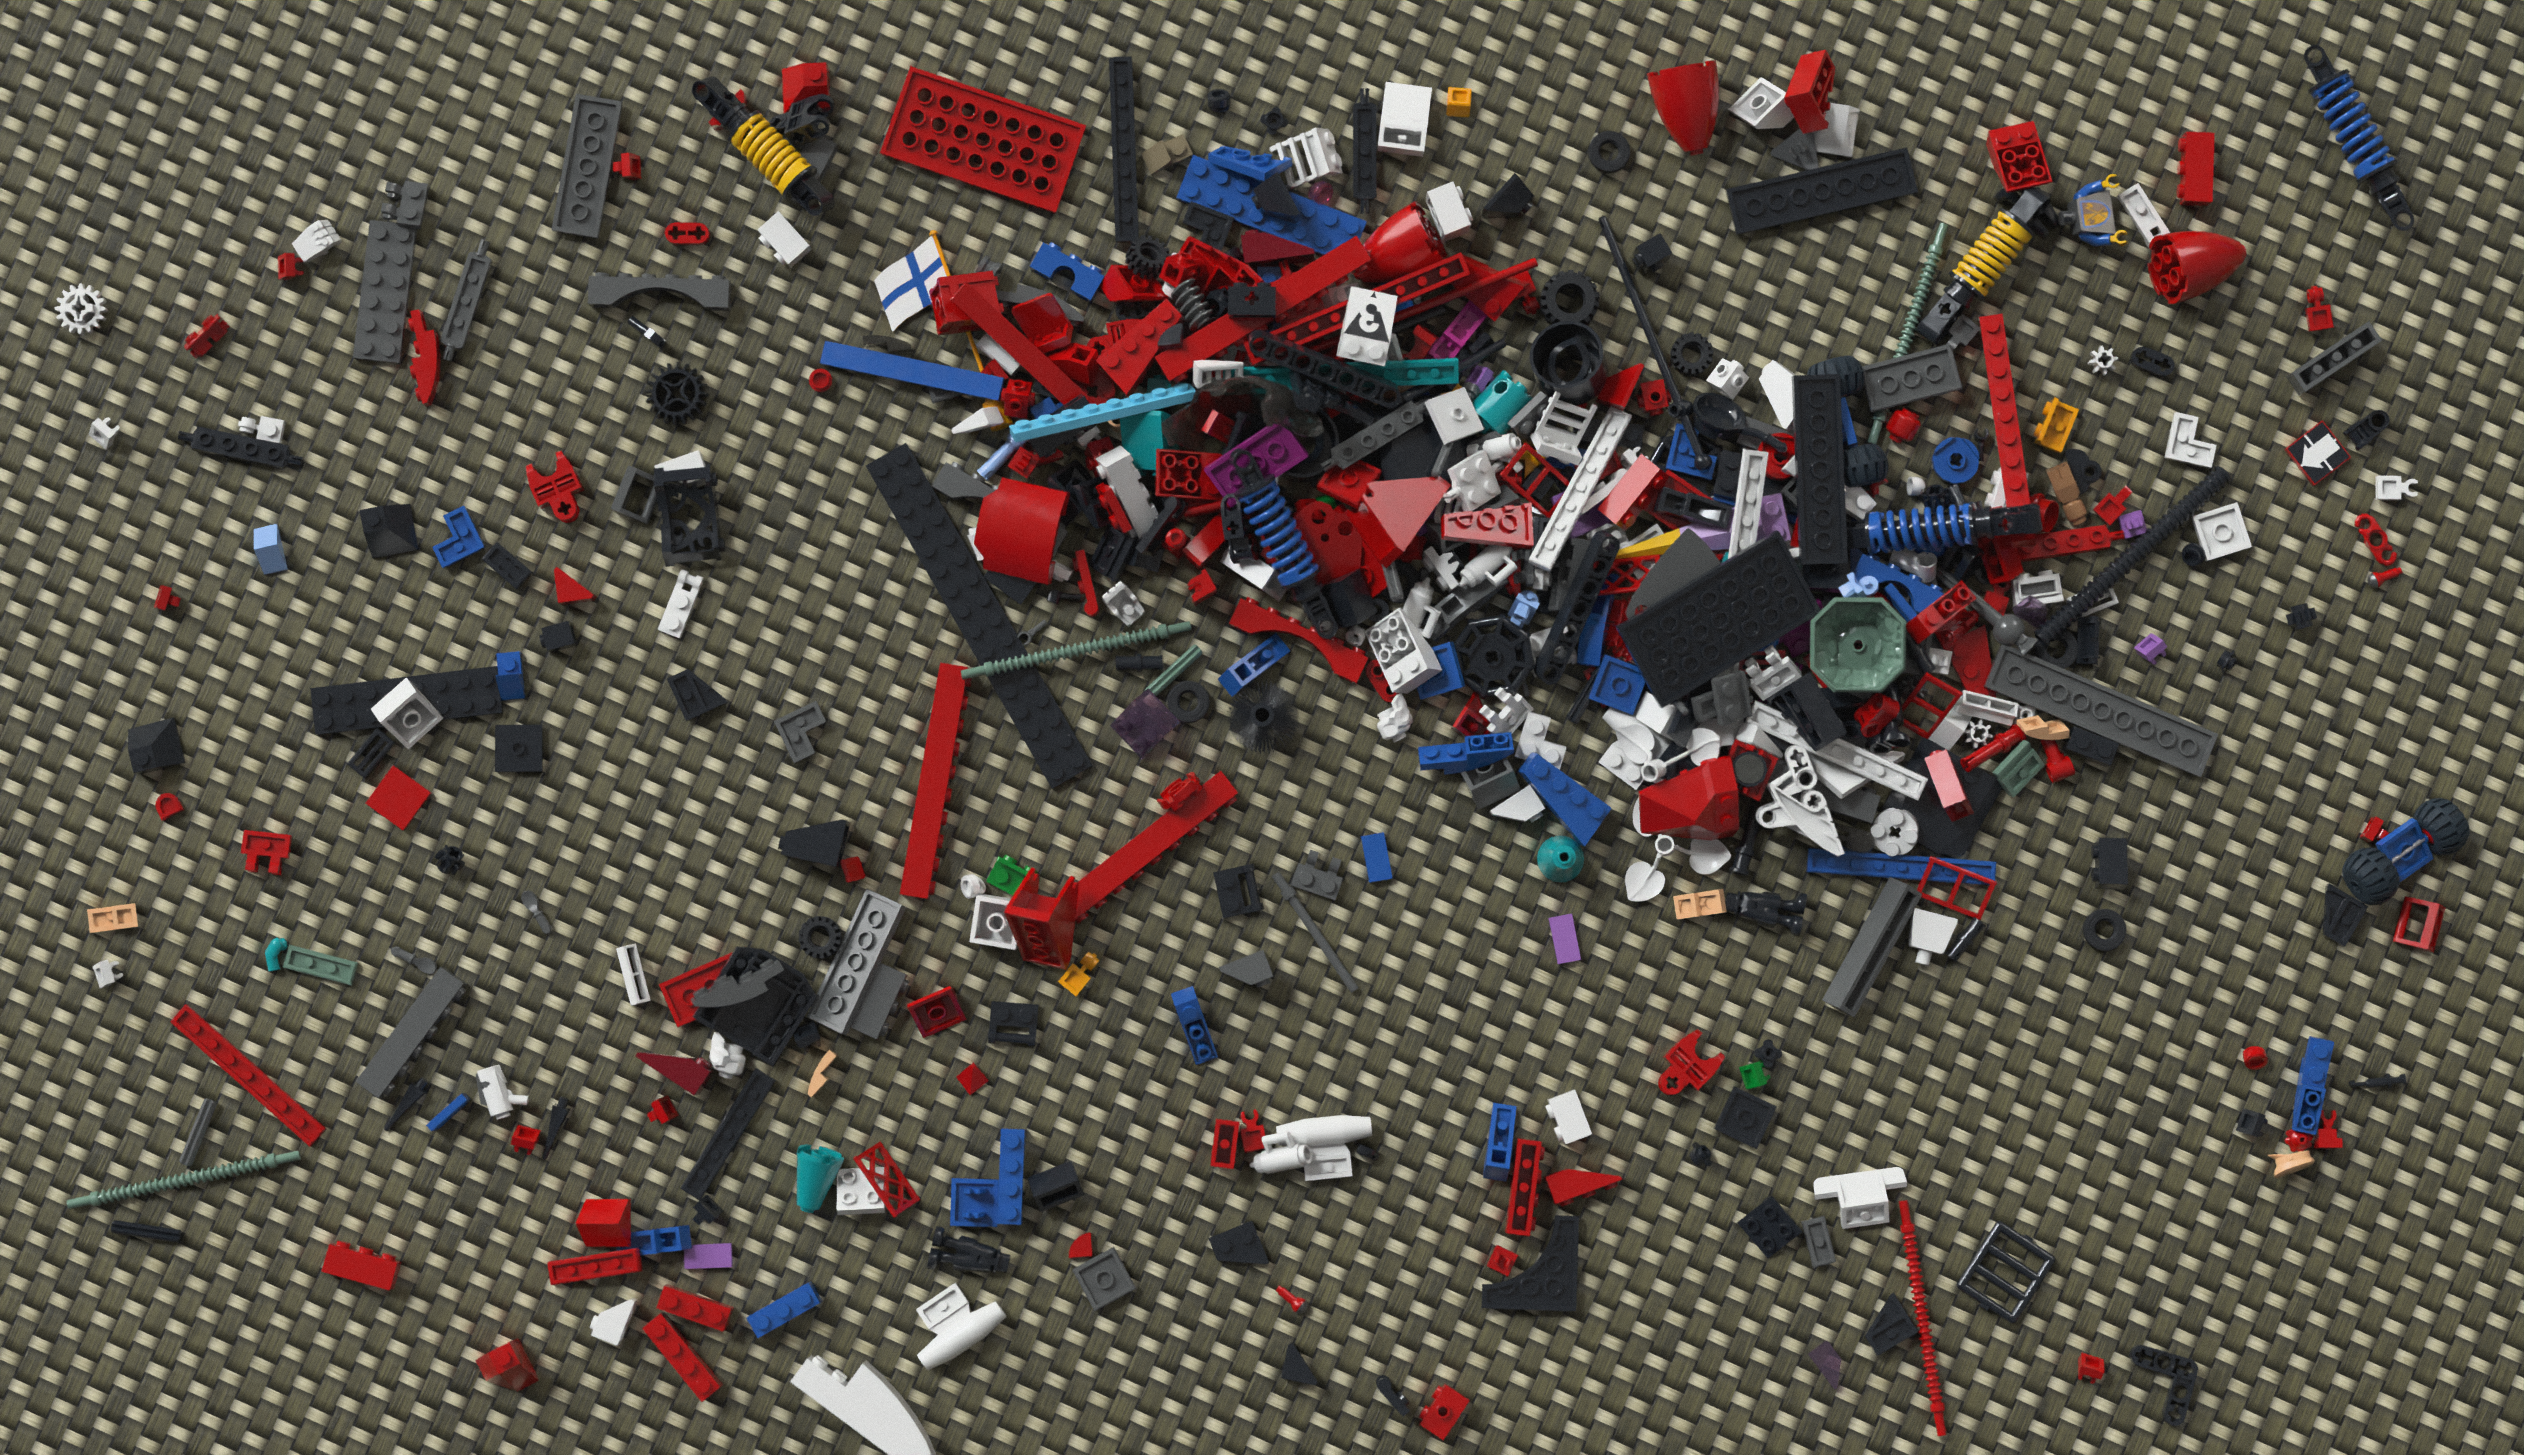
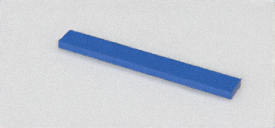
M825 341L820 364L999 402L1005 382L1003 377Z
M1808 848L1806 872L1921 880L1930 857L1889 856L1880 853L1844 851L1845 854L1837 856L1825 849ZM1938 858L1995 881L1996 862ZM1934 863L1927 881L1955 883L1959 872ZM1964 875L1961 882L1965 884L1990 885L1967 875Z

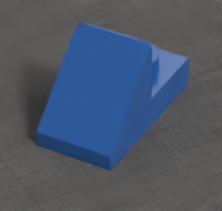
M521 652L496 653L498 667L496 681L501 700L524 699L525 690Z

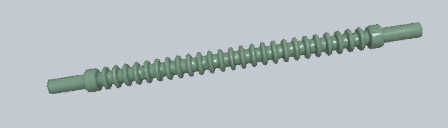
M1939 224L1934 242L1929 246L1928 253L1930 254L1926 256L1928 261L1924 262L1926 267L1922 268L1924 273L1920 274L1922 279L1918 281L1919 287L1915 288L1917 293L1913 294L1915 299L1911 300L1913 305L1909 306L1911 312H1907L1909 318L1905 319L1907 324L1903 325L1905 330L1901 331L1903 336L1899 337L1901 342L1897 343L1899 348L1895 349L1897 354L1893 358L1909 355L1907 350L1911 349L1909 344L1913 343L1911 337H1915L1913 331L1917 329L1915 325L1919 324L1917 319L1921 318L1919 313L1923 312L1921 307L1925 306L1923 301L1927 299L1925 295L1929 293L1930 281L1934 280L1932 275L1936 273L1934 268L1938 267L1936 262L1940 261L1938 256H1941L1943 252L1942 244L1948 229L1947 224ZM1889 409L1874 412L1872 418L1874 423L1867 443H1877L1882 425L1887 421L1888 415L1886 413L1890 412Z
M1190 621L1168 626L1161 624L1158 625V628L1152 626L1151 630L1145 628V631L1139 629L1137 633L1133 630L1132 634L1126 632V635L1120 633L1118 637L1116 635H1113V638L1107 636L1105 640L1101 637L1099 641H1096V639H1093V642L1087 640L1086 644L1080 642V645L1074 643L1070 647L1068 644L1067 648L1061 646L1058 650L1056 647L1053 651L1050 649L1047 652L1041 650L1040 654L1034 652V655L1028 653L1026 657L1022 654L1021 658L1015 656L1014 659H1011L1009 657L1007 661L1004 659L1001 662L995 660L993 664L989 661L985 662L983 666L961 670L962 680L982 675L989 677L993 676L995 672L997 674H1000V671L1006 673L1008 669L1012 672L1014 668H1017V670H1020V667L1026 669L1027 665L1033 667V664L1039 666L1041 662L1043 664H1046V661L1052 663L1054 659L1058 662L1060 658H1063V660H1066V657L1072 659L1073 655L1079 657V654L1085 656L1087 652L1090 655L1092 651L1098 653L1099 650H1102L1104 652L1106 648L1109 650L1112 647L1118 649L1119 645L1122 647L1125 644L1131 646L1133 642L1137 645L1138 641L1144 643V640H1148L1150 642L1152 638L1157 640V637L1165 639L1171 634L1191 630Z
M299 1150L280 1155L272 1153L268 1154L266 1158L264 1156H261L260 1159L254 1157L253 1161L248 1158L247 1162L241 1160L240 1163L235 1161L234 1165L228 1163L227 1166L221 1164L220 1168L218 1166H214V1169L208 1167L206 1171L202 1168L201 1172H198V1170H195L194 1173L188 1171L187 1175L185 1173H181V1176L175 1174L173 1178L170 1175L167 1179L165 1177H162L161 1180L155 1178L154 1182L148 1180V1183L142 1181L140 1185L138 1183H135L134 1186L129 1184L127 1188L122 1185L121 1189L115 1187L114 1190L109 1188L107 1192L102 1190L101 1193L94 1191L88 1196L67 1200V1207L72 1209L91 1204L92 1206H99L102 1202L107 1204L108 1200L113 1203L114 1199L120 1201L121 1198L126 1200L128 1196L130 1198H134V1195L140 1197L141 1193L147 1195L148 1192L153 1194L155 1190L158 1193L161 1189L167 1191V1188L173 1190L174 1186L180 1188L181 1185L186 1187L188 1183L190 1185H193L194 1182L200 1184V1181L206 1183L207 1179L213 1181L214 1178L219 1180L221 1176L223 1178H226L227 1175L233 1177L234 1173L239 1176L240 1172L246 1174L247 1171L252 1173L254 1169L256 1171H259L260 1168L266 1170L267 1167L272 1169L278 1167V1164L301 1160V1154Z

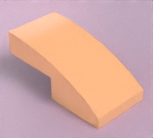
M2037 715L2016 720V724L2030 737L2044 740L2069 738L2070 730L2060 719L2044 722Z
M1723 889L1673 896L1677 919L1727 912Z
M135 903L87 909L90 933L138 927Z
M829 1050L824 1055L814 1071L808 1089L810 1097H814L829 1081L823 1072L838 1057L833 1050Z

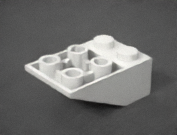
M1386 82L1377 151L1423 157L1432 88Z
M1402 608L1396 609L1364 631L1392 692L1408 694L1442 671L1433 649Z

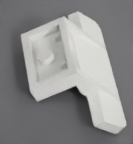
M1900 1167L1822 1177L1814 1181L1815 1200L1838 1197L1842 1229L1888 1223L1889 1206L1886 1190L1907 1187V1180L1904 1171Z

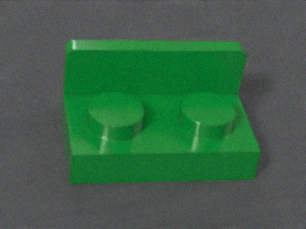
M1007 855L1004 858L998 856L986 882L1014 895L1030 867L1026 865L1022 869L1016 865L1017 860Z

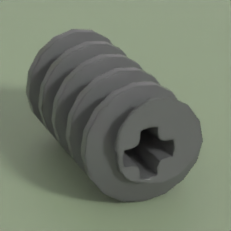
M1188 279L1173 290L1171 297L1173 300H1176L1177 308H1181L1180 313L1182 316H1185V322L1190 324L1189 329L1192 332H1197L1218 318H1209L1214 311L1212 309L1205 311V308L1209 305L1208 301L1200 302L1205 297L1204 294L1196 295L1200 287H1192L1191 285L1196 280Z

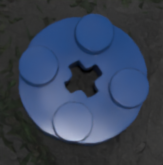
M1959 437L1947 438L1934 450L1931 458L1933 470L1941 480L1951 485L1964 483L1971 479L1978 470L1979 452L1975 445L1967 439ZM1951 455L1955 457L1959 455L1961 457L1959 461L1961 465L1959 467L1951 465Z

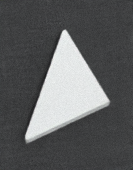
M1864 747V750L1895 764L1904 760L1905 753L1899 751L1875 753L1870 748ZM1793 750L1791 757L1800 763L1799 757L1802 756V753ZM1807 751L1817 779L1840 799L1871 781V779Z

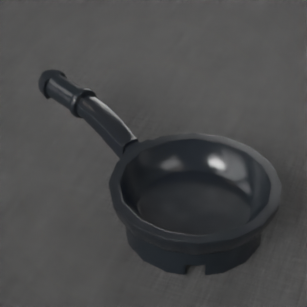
M1702 393L1695 398L1691 419H1694L1693 425L1701 434L1715 440L1717 437H1723V441L1731 439L1735 433H1741L1742 435L1763 440V443L1769 444L1779 453L1787 451L1786 443H1782L1773 437L1771 433L1767 434L1761 430L1746 427L1745 413L1733 400L1716 393Z

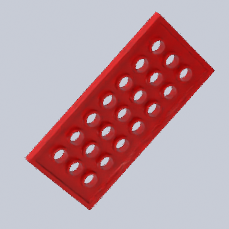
M910 66L880 155L1056 214L1084 136L1086 125ZM923 90H928L932 94L931 99L927 102H922L918 98L919 93ZM948 97L953 100V106L950 109H943L940 106L943 98ZM966 105L975 107L973 116L967 117L963 115L962 110ZM914 112H921L924 115L921 123L915 124L911 121V115ZM993 112L997 115V121L994 124H987L984 121L987 113ZM942 119L946 122V126L942 131L933 129L935 120ZM1010 120L1018 121V130L1014 132L1007 130V122ZM958 127H965L968 130L965 138L960 139L955 136V130ZM1033 127L1041 130V136L1037 139H1032L1028 136V131ZM911 133L916 136V142L913 145L904 144L903 138L906 134ZM981 134H986L990 137L989 143L985 146H980L977 143V137ZM1053 135H1061L1064 140L1060 146H1053L1050 143ZM929 141H935L938 144V149L934 153H929L925 150V145ZM1004 141L1009 142L1012 145L1011 151L1001 153L998 149L1000 143ZM956 148L960 151V157L957 160H950L947 157L950 149ZM1024 149H1030L1034 152L1031 160L1025 161L1020 157ZM973 156L981 157V166L977 168L971 167L969 165L970 158ZM1051 156L1055 158V166L1052 168L1044 167L1042 162L1045 157ZM996 163L1004 166V172L1000 175H994L991 172V167ZM1016 171L1026 173V179L1023 182L1018 183L1013 180V175ZM1039 178L1046 179L1048 187L1044 190H1038L1035 187L1036 180Z

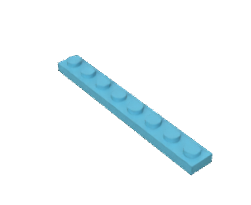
M1178 383L1172 388H1156L1150 393H1135L1125 399L1115 398L1099 405L1088 404L1078 410H1063L1061 414H1046L1031 421L1020 420L1014 425H1009L1010 434L1015 442H1020L1197 400V394L1191 383Z

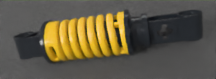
M714 76L696 81L693 84L692 94L694 98L709 111L711 116L721 123V127L724 130L730 132L728 142L739 151L741 150V154L747 157V160L753 163V166L759 169V172L765 175L768 181H771L772 185L782 194L785 200L795 198L812 216L827 212L834 207L835 200L833 195L815 178L817 168L809 163L807 164V160L803 157L801 158L799 152H795V148L789 145L786 139H783L782 134L777 133L775 127H770V122L763 117L760 111L756 110L751 113L748 107L741 103Z
M2036 187L2025 189L2020 199L2010 211L2003 208L1998 210L1997 219L1991 221L1992 226L1986 227L1985 233H1982L1980 240L1975 241L1974 247L1969 249V255L1963 256V261L1958 263L1957 269L1949 272L1953 281L1949 287L1943 289L1944 295L1919 323L1916 329L1919 334L1934 345H1937L1942 341L1947 331L1962 312L1972 307L1971 303L1977 298L1984 301L1985 296L1989 292L1988 289L1995 285L1991 277L1999 280L2001 275L1996 271L1999 270L2001 273H2004L2006 267L2002 264L2004 263L2007 266L2012 264V260L2008 256L2015 259L2018 254L2014 249L2021 252L2023 245L2035 237L2036 234L2030 227L2039 215L2046 210L2051 198ZM1946 308L1947 310L1950 309L1951 312L1947 314L1943 313V310Z

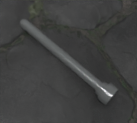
M1465 382L1461 388L1465 387L1471 402H1473L1478 397L1480 388L1474 383ZM1454 442L1442 445L1431 472L1433 477L1437 478L1441 475Z

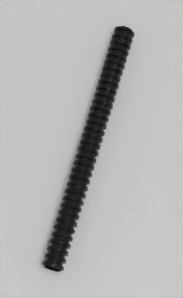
M2215 467V471H2211L2209 476H2205L2204 481L2201 480L2199 482V486H2194L2193 490L2188 492V495L2183 496V500L2180 499L2177 502L2178 505H2173L2172 510L2169 509L2167 514L2162 515V519L2156 521L2157 524H2152L2151 529L2148 528L2146 530V534L2142 533L2140 535L2141 538H2137L2135 543L2130 544V548L2124 549L2125 553L2121 552L2119 558L2116 557L2114 559V563L2110 562L2108 564L2109 567L2103 568L2104 572L2100 571L2098 577H2093V581H2089L2087 586H2083L2082 591L2076 593L2077 596H2072L2071 601L2068 600L2066 602V606L2062 605L2060 607L2061 610L2055 612L2056 615H2051L2050 620L2044 622L2045 625H2040L2039 630L2036 629L2034 631L2035 638L2043 646L2047 647L2050 645V641L2054 642L2056 640L2055 637H2059L2061 632L2066 631V627L2072 626L2071 622L2075 623L2077 617H2082V612L2086 613L2088 611L2087 608L2093 607V603H2097L2098 598H2103L2104 593L2107 594L2109 592V588H2114V584L2120 582L2119 579H2124L2125 574L2128 575L2130 573V569H2135L2136 564L2139 565L2141 560H2145L2146 555L2152 553L2151 550H2156L2157 545L2160 546L2162 544V540L2166 541L2168 539L2167 536H2171L2173 531L2178 530V526L2184 525L2183 521L2187 522L2189 517L2194 515V512L2200 510L2199 507L2205 506L2204 502L2208 503L2210 497H2215V493L2221 491L2220 488H2225L2226 483L2229 484L2231 482L2229 473L2222 467Z

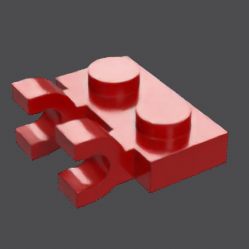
M244 830L241 854L247 855L245 870L258 873L259 856L271 857L268 873L281 875L282 858L289 859L292 835Z

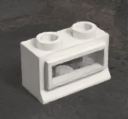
M2052 570L2038 572L2039 576L2030 577L2029 573L2016 576V580L2011 581L2010 587L2013 608L2019 609L2026 606H2040L2047 603H2061L2064 601L2059 573L2053 574Z

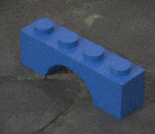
M1869 553L1867 555L1862 554L1859 557L1852 571L1858 583L1863 577L1872 576L1876 578L1878 584L1894 583L1902 587L1909 595L1911 607L1917 615L1944 594V589L1934 584L1928 586L1922 583V578L1911 573L1907 576L1900 572V567L1891 563L1887 566L1879 562L1880 558L1878 556H1870Z
M1001 1129L997 1224L1021 1225L1023 1222V1171L1026 1129Z

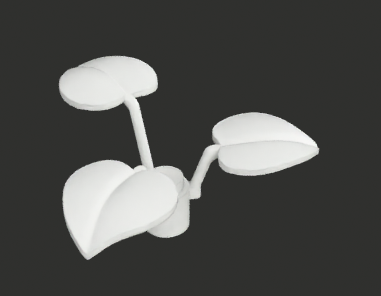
M1634 724L1619 727L1615 730L1618 742L1626 756L1635 763H1644L1641 768V775L1649 782L1658 783L1664 780L1661 777L1666 773V766L1688 755L1691 756L1693 763L1700 766V762L1706 759L1718 758L1720 753V737L1714 731L1706 728L1693 729L1686 745L1688 751L1666 762L1660 759L1652 760L1653 753L1651 750L1655 747L1656 741L1652 731L1645 725Z
M1638 797L1633 809V824L1640 835L1649 837L1653 834H1643L1640 831ZM1658 834L1655 842L1658 854L1656 855L1654 865L1651 867L1646 862H1637L1631 865L1626 872L1625 885L1627 897L1630 901L1641 902L1657 896L1664 887L1665 877L1656 868L1661 857L1670 856L1674 850L1691 855L1689 859L1690 866L1697 873L1704 875L1712 874L1719 870L1730 860L1731 854L1726 846L1717 839L1711 841L1693 839L1691 841V850H1687L1675 845L1671 837Z

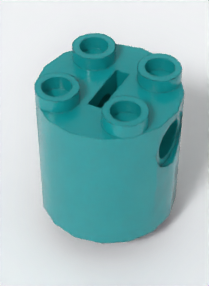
M1505 370L1472 402L1484 430L1479 432L1482 436L1493 431H1497L1500 435L1507 434L1511 429L1507 423L1533 399L1527 393L1526 387L1519 381L1516 384L1513 383V378Z

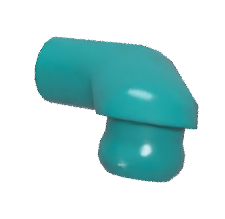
M272 939L265 950L268 972L280 970L278 954L281 950L287 949L286 939Z

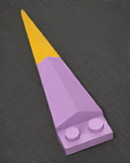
M1782 493L1762 497L1756 542L1776 530L1780 532L1784 541L1791 540L1792 537ZM1735 507L1731 510L1727 529L1692 523L1620 549L1615 559L1656 554L1663 555L1688 527L1711 550L1729 549Z

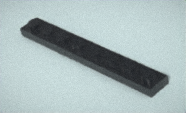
M1132 56L1109 57L1115 242L1129 243L1136 237H1139Z

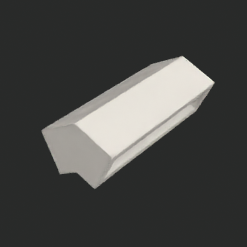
M1967 690L1962 691L1963 695L1954 705L1957 713L2012 726L2013 720L2017 717L2018 703Z

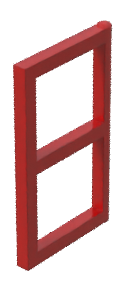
M1528 443L1523 444L1500 473L1503 479L1525 499L1532 502V505L1546 518L1552 517L1562 496L1551 510L1547 512L1530 495L1549 471L1566 487L1570 483ZM1527 450L1545 468L1525 492L1507 474Z
M1926 672L1903 702L1902 711L1904 712L1912 701L1939 718L1928 732L1905 719L1903 726L1929 739L1963 693ZM1927 680L1955 696L1944 711L1916 696Z
M1930 856L1917 891L1922 893L1921 898L1981 920L1991 894L1997 885V881ZM1934 863L1959 872L1947 901L1922 892ZM1964 875L1990 884L1977 913L1952 904Z

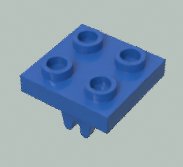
M952 1178L950 1226L998 1227L999 1179Z

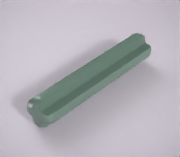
M1197 645L1191 646L1145 689L1146 693L1151 698H1155L1202 655V650Z

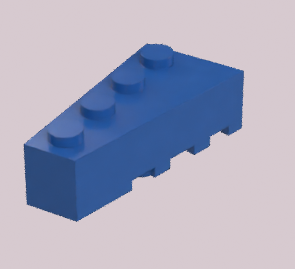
M1531 752L1518 770L1535 793L1544 801L1549 810L1554 813L1564 828L1568 830L1574 840L1581 846H1585L1612 809L1537 753Z

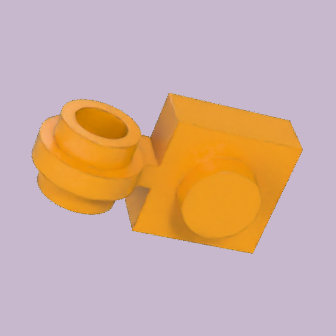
M1088 952L1080 961L1083 965L1081 968L1072 963L1058 982L1072 994L1078 996L1091 980V977L1085 971L1087 969L1092 971L1100 961L1097 959V955Z

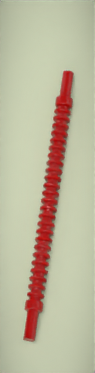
M1908 1200L1898 1201L1902 1220L1900 1230L1901 1233H1904L1902 1237L1905 1240L1903 1246L1906 1247L1904 1253L1908 1255L1905 1259L1909 1261L1906 1266L1910 1267V1270L1907 1272L1911 1274L1909 1280H1912L1910 1287H1913L1911 1293H1914V1297H1912V1300H1915L1913 1306L1916 1307L1914 1313L1918 1315L1915 1320L1919 1321L1916 1326L1920 1328L1918 1334H1921L1919 1340L1922 1341L1920 1347H1923L1921 1354H1924L1922 1358L1925 1361L1923 1367H1926L1924 1373L1928 1375L1925 1380L1929 1382L1926 1387L1930 1388V1391H1928V1394L1931 1395L1929 1401H1932L1930 1411L1934 1413L1937 1436L1947 1435L1943 1416L1945 1406L1941 1402L1943 1396H1940L1942 1390L1939 1389L1941 1383L1937 1381L1940 1377L1936 1375L1939 1370L1935 1368L1938 1364L1934 1362L1936 1356H1933L1935 1349H1932L1934 1343L1931 1342L1933 1336H1930L1932 1329H1929V1325L1931 1323L1927 1321L1930 1316L1926 1314L1929 1310L1925 1308V1305L1928 1303L1924 1302L1926 1295H1923L1925 1289L1922 1288L1924 1282H1921L1923 1275H1920L1922 1269L1918 1267L1921 1262H1918L1917 1259L1920 1256L1916 1254L1919 1249L1915 1248V1245H1917V1242L1914 1241L1916 1235H1913L1915 1225L1911 1223Z

